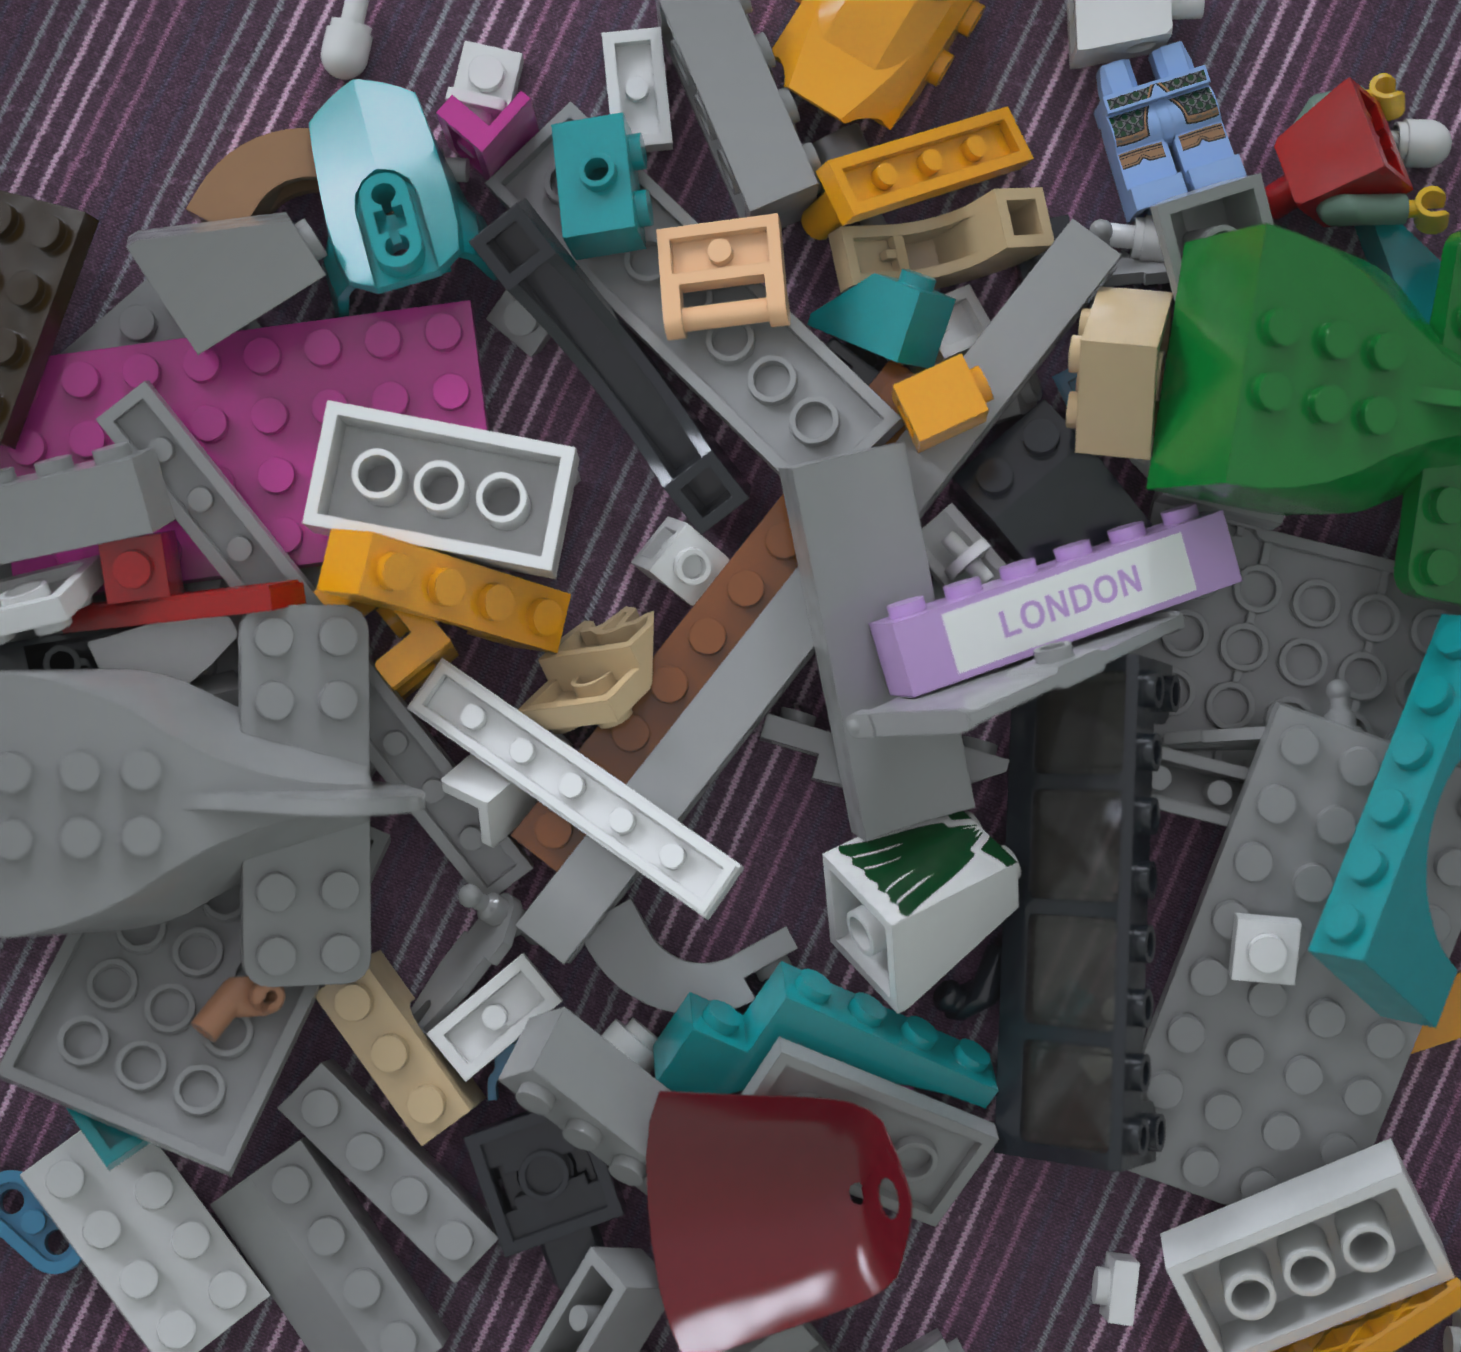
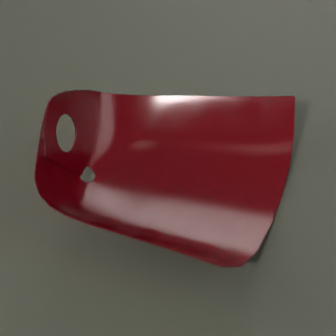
M660 1091L658 1093L649 1121L646 1151L648 1212L658 1286L668 1323L680 1352H723L832 1315L873 1298L887 1289L898 1277L910 1232L913 1212L912 1196L883 1121L869 1109L851 1102L815 1097L730 1095ZM885 1178L893 1183L898 1195L899 1208L898 1214L894 1219H890L886 1215L880 1200V1186ZM855 1183L862 1185V1205L856 1204L850 1199L849 1189Z

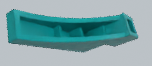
M783 961L778 964L744 1015L738 1013L733 1007L723 1001H710L689 992L653 1045L655 1079L666 1088L675 1092L731 1094L743 1091L779 1037L893 1083L947 1094L983 1108L989 1105L999 1091L996 1086L997 1081L990 1054L978 1043L970 1039H956L936 1030L921 1017H907L900 1013L897 1014L895 1011L884 1007L876 998L863 992L855 994L830 983L825 976L815 970H801Z

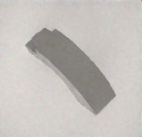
M629 899L607 911V917L589 939L586 937L584 940L588 951L597 965L619 988L647 1005L676 1013L689 992L710 1001H723L734 1009L752 1002L755 997L744 978L755 972L760 982L768 979L781 961L792 965L787 954L798 949L785 926L723 960L710 963L686 961L674 956L656 941L633 899Z

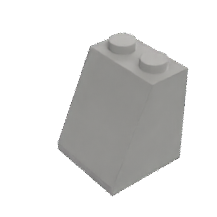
M286 212L138 230L128 236L126 248L198 355L326 275L318 261L328 255L305 218L293 224Z

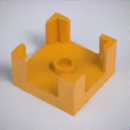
M318 590L313 591L323 605L351 606L360 611L364 617L377 608L376 606L366 605ZM381 607L376 610L399 639L407 632L410 633L375 662V668L404 700L424 684L441 658L450 663L459 656L451 640L433 619Z

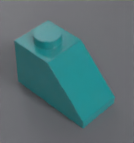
M902 268L899 278L876 273L872 274L812 312L807 325L894 362L931 368L935 364L956 299L934 291L936 279Z

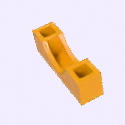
M332 528L316 589L366 605L396 610L448 623L468 630L467 634L513 648L558 653L571 598L569 593L376 532Z

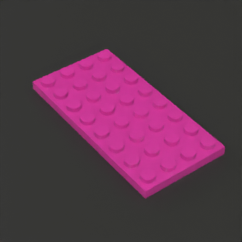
M468 300L240 330L199 355L187 338L50 355L16 449L0 445V469L14 467L18 477L36 473L34 463L57 456L71 454L74 464L94 460L93 450L115 444L96 421V418L142 382L149 380L298 568L322 566L329 536L313 533L302 522L327 400L489 431L472 302ZM176 519L153 532L175 530L183 584L223 579ZM98 544L11 562L12 576L100 555ZM104 583L92 596L106 594Z

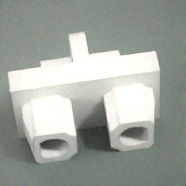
M953 503L949 504L922 528L930 574L942 588L951 583L972 577H980L981 584L1001 578L998 568L1007 564Z

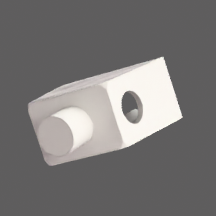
M1067 0L1070 69L1148 55L1152 51L1166 46L1172 35V20L1202 19L1205 0Z

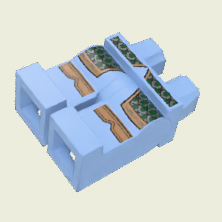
M1182 41L1162 46L1150 53L1148 59L1155 81L1138 86L1129 59H1121L1105 64L1096 73L1100 102L1094 111V116L1098 128L1101 129L1104 147L1127 224L1135 222L1136 217H1145V214L1152 215L1150 207L1168 198L1218 182L1247 176L1240 155H1234L1221 120L1217 99L1209 86L1211 81L1206 66L1202 65L1194 68L1193 62Z

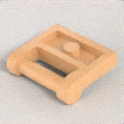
M778 213L656 229L663 323L668 341L687 339L688 332L764 322H770L772 328L790 326L791 318L786 285L782 228ZM765 283L766 297L684 308L683 293Z

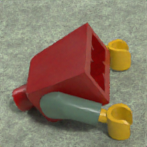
M1380 73L1370 81L1368 90H1365L1363 86L1349 77L1332 91L1318 93L1309 98L1293 125L1277 138L1274 145L1284 175L1265 186L1271 215L1274 219L1279 220L1299 208L1322 227L1405 225L1408 218H1413L1415 227L1425 234H1438L1447 228L1450 215L1447 211L1427 210L1440 209L1445 206L1446 194L1438 186L1425 187L1418 192L1415 200H1409L1406 195L1414 189L1387 121L1399 118L1405 111V93L1403 91H1396V79L1387 73Z

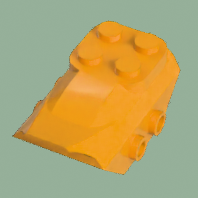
M795 0L800 6L773 46L772 51L775 60L783 66L785 88H788L793 93L844 124L857 119L871 118L891 130L918 99L928 82L935 87L939 85L955 55L948 52L950 46L959 33L966 38L970 36L986 6L981 4L979 0Z

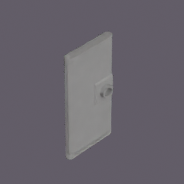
M1172 609L1160 610L1072 642L1060 641L1040 646L1033 650L1034 655L917 697L899 696L870 710L862 709L847 716L845 721L846 729L855 738L963 734L976 727L977 724L1055 687L1057 689H1065L1103 671L1106 663L1167 634H1173L1185 628L1183 614Z

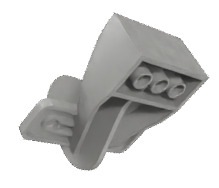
M289 605L287 608L244 614L238 629V707L185 681L140 670H0V939L148 927L187 914L240 883L241 963L244 972L251 981L259 986L266 987L333 985L356 982L365 975L371 960L370 815L422 811L425 809V791L405 784L371 780L369 754V630L367 620L360 611L346 605Z

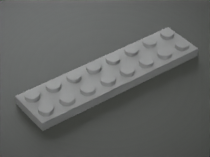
M570 101L489 178L485 185L507 209H510L517 202L526 198L575 260L562 236L551 124L588 118ZM638 170L640 190L648 189L653 209L654 224L653 226L644 227L647 249L575 260V262L622 322L761 459L780 476V467L882 446L904 426L902 418L792 312H790V326L772 328L770 322L693 331L688 332L687 339L668 341L663 323L656 229L698 223L643 170ZM759 283L683 293L684 308L766 297V288Z

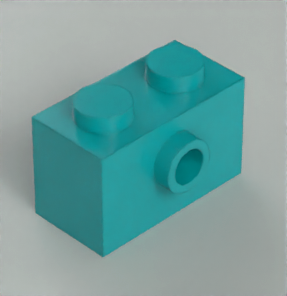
M623 112L551 124L562 236L575 260L647 249L644 227L653 226L654 218L648 189L640 190L638 170L647 169V155L642 133H632Z

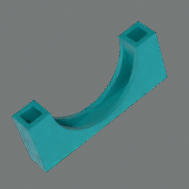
M1441 614L1308 948V952L1381 1017L1433 1028L1437 1027L1458 971L1444 953L1437 938L1431 918L1427 892V857L1435 812L1446 783L1461 760V615Z

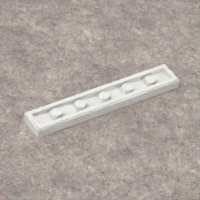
M441 658L407 707L412 713L708 920L745 868L444 658Z

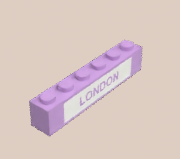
M1196 503L1177 506L1160 513L1163 523L1145 528L1143 521H1137L1108 530L1107 533L1110 541L1091 547L1089 539L1080 540L1053 549L1055 560L1040 565L1036 564L1035 558H1028L998 568L1001 578L981 584L980 577H972L951 583L943 587L944 598L927 604L925 603L924 596H917L888 605L889 617L871 622L869 626L889 694L891 696L917 697L1034 655L1033 650L1040 646L1060 641L1072 642L1241 582L1242 577L1223 510L1199 512Z

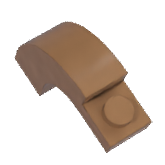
M309 128L275 131L242 144L225 156L208 173L186 210L197 223L273 214L283 204L295 197L310 193H320ZM394 211L387 213L385 216L394 214Z

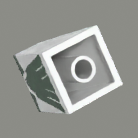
M960 811L924 821L867 842L860 837H856L822 854L830 942L897 1014L911 1007L1019 907L1018 879L1021 876V869L1016 856L1007 846H1000L988 835L975 815L969 811Z

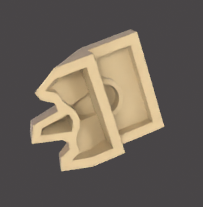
M625 606L598 626H595L594 621H583L561 637L558 653L545 652L538 659L548 681L518 711L544 729L552 730L554 734H563L580 726L596 724L601 729H607L626 721L633 713L632 707L649 691L652 685L654 611L639 616L637 608Z

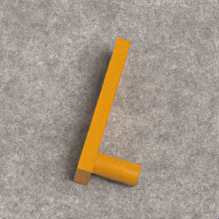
M1003 107L827 160L816 171L825 192L803 212L801 217L802 226L812 238L825 240L829 238L828 234L841 226L1020 170L1032 161L1034 157L1009 107Z

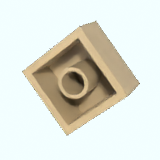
M1099 286L1092 308H1082L1078 335L1072 336L1068 360L1069 373H1077L1076 391H1070L1066 410V428L1076 429L1075 453L1142 460L1151 459L1171 332L1172 292Z

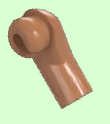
M248 976L230 977L221 984L190 1024L202 1036L212 1042H216L234 1018L267 1016L277 1012L285 1002L284 987L259 986L251 981Z

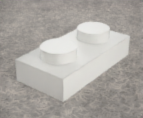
M661 27L602 33L610 114L623 112L632 133H642L646 152L673 150Z
M522 953L431 1029L427 1035L466 1082L520 1037L530 1017L551 1011L563 999L525 953Z

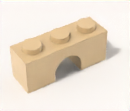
M381 950L371 954L370 966L367 972L356 982L325 985L319 989L316 1000L421 1147L486 1099V1096L471 1077L465 1082L441 1051L423 1033L410 1009V1003L415 1000V997Z

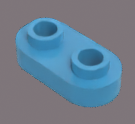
M1 1171L0 1237L41 1272L60 1274L69 1272L79 1266L82 1260L70 1244L68 1249L60 1255L50 1250L48 1246L49 1237L59 1229L20 1178V1174L23 1171ZM16 1189L22 1193L24 1205L20 1211L11 1214L5 1210L3 1199L7 1192Z

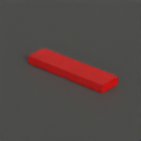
M298 579L181 592L167 597L109 605L107 601L95 602L77 610L71 617L72 624L62 629V632L72 633L273 611L287 608L289 605L306 604L304 584L299 582Z

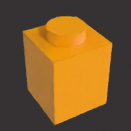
M962 353L898 382L892 387V400L918 453L986 422L989 412L986 403L993 400L991 388L983 371L978 365L969 369Z

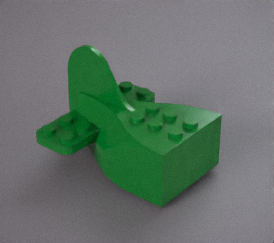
M1268 223L1185 242L1146 489L1254 512L1284 516L1354 513L1369 509L1403 494L1394 563V580L1398 589L1409 597L1461 607V230L1452 233L1445 241L1430 323L1426 321L1402 288L1377 266L1301 234Z

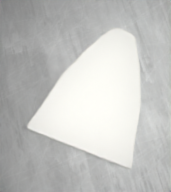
M228 616L147 624L115 635L89 641L88 646L99 669L140 670L166 675L191 683L212 665L237 638V631L234 623Z

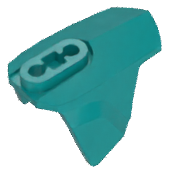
M352 79L324 103L308 123L315 170L328 233L325 250L328 255L324 257L323 264L336 318L349 316V295L355 288L381 294L437 278L444 273L451 272L450 266L458 258L471 260L493 281L498 280L469 243L472 238L487 227L486 221L467 202L431 131L416 93L392 84L362 79ZM394 211V214L385 216L387 213ZM408 249V251L401 256H392L395 252L399 250Z

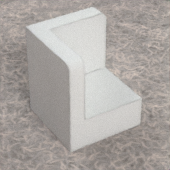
M472 754L467 756L442 778V790L445 793L479 809L481 842L492 848L496 847L515 830L537 803L535 798Z

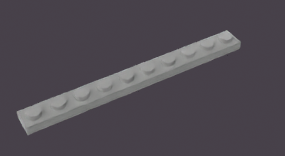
M149 380L142 382L96 418V421L115 444L129 442L132 452L155 447L174 518L230 587L298 579L299 582L304 584L306 604L301 605H323L313 593L316 590ZM369 657L370 762L386 782L405 784L425 791V809L411 812L468 884L478 886L484 894L495 892L499 895L532 870L534 862L511 834L494 848L481 842L479 809L442 790V778L456 767L455 763L420 719L407 709L408 704L387 683L375 668V663Z

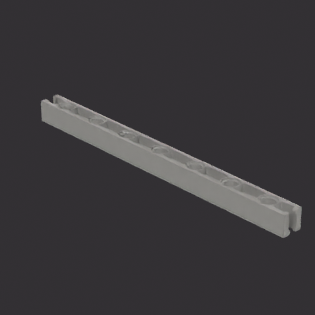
M1073 218L963 356L969 369L977 365L981 368L991 388L993 400L986 403L989 409L986 422L920 453L917 452L907 429L896 441L905 442L919 519L933 504L952 477L955 476L1080 317L1082 308H1087L1095 298L1099 286H1104L1116 271V264L1122 255ZM798 567L626 784L680 823L686 818L815 654ZM586 835L515 926L560 962L570 964L585 946L584 940L586 937L589 939L607 917L608 914L606 912L616 907L642 873Z

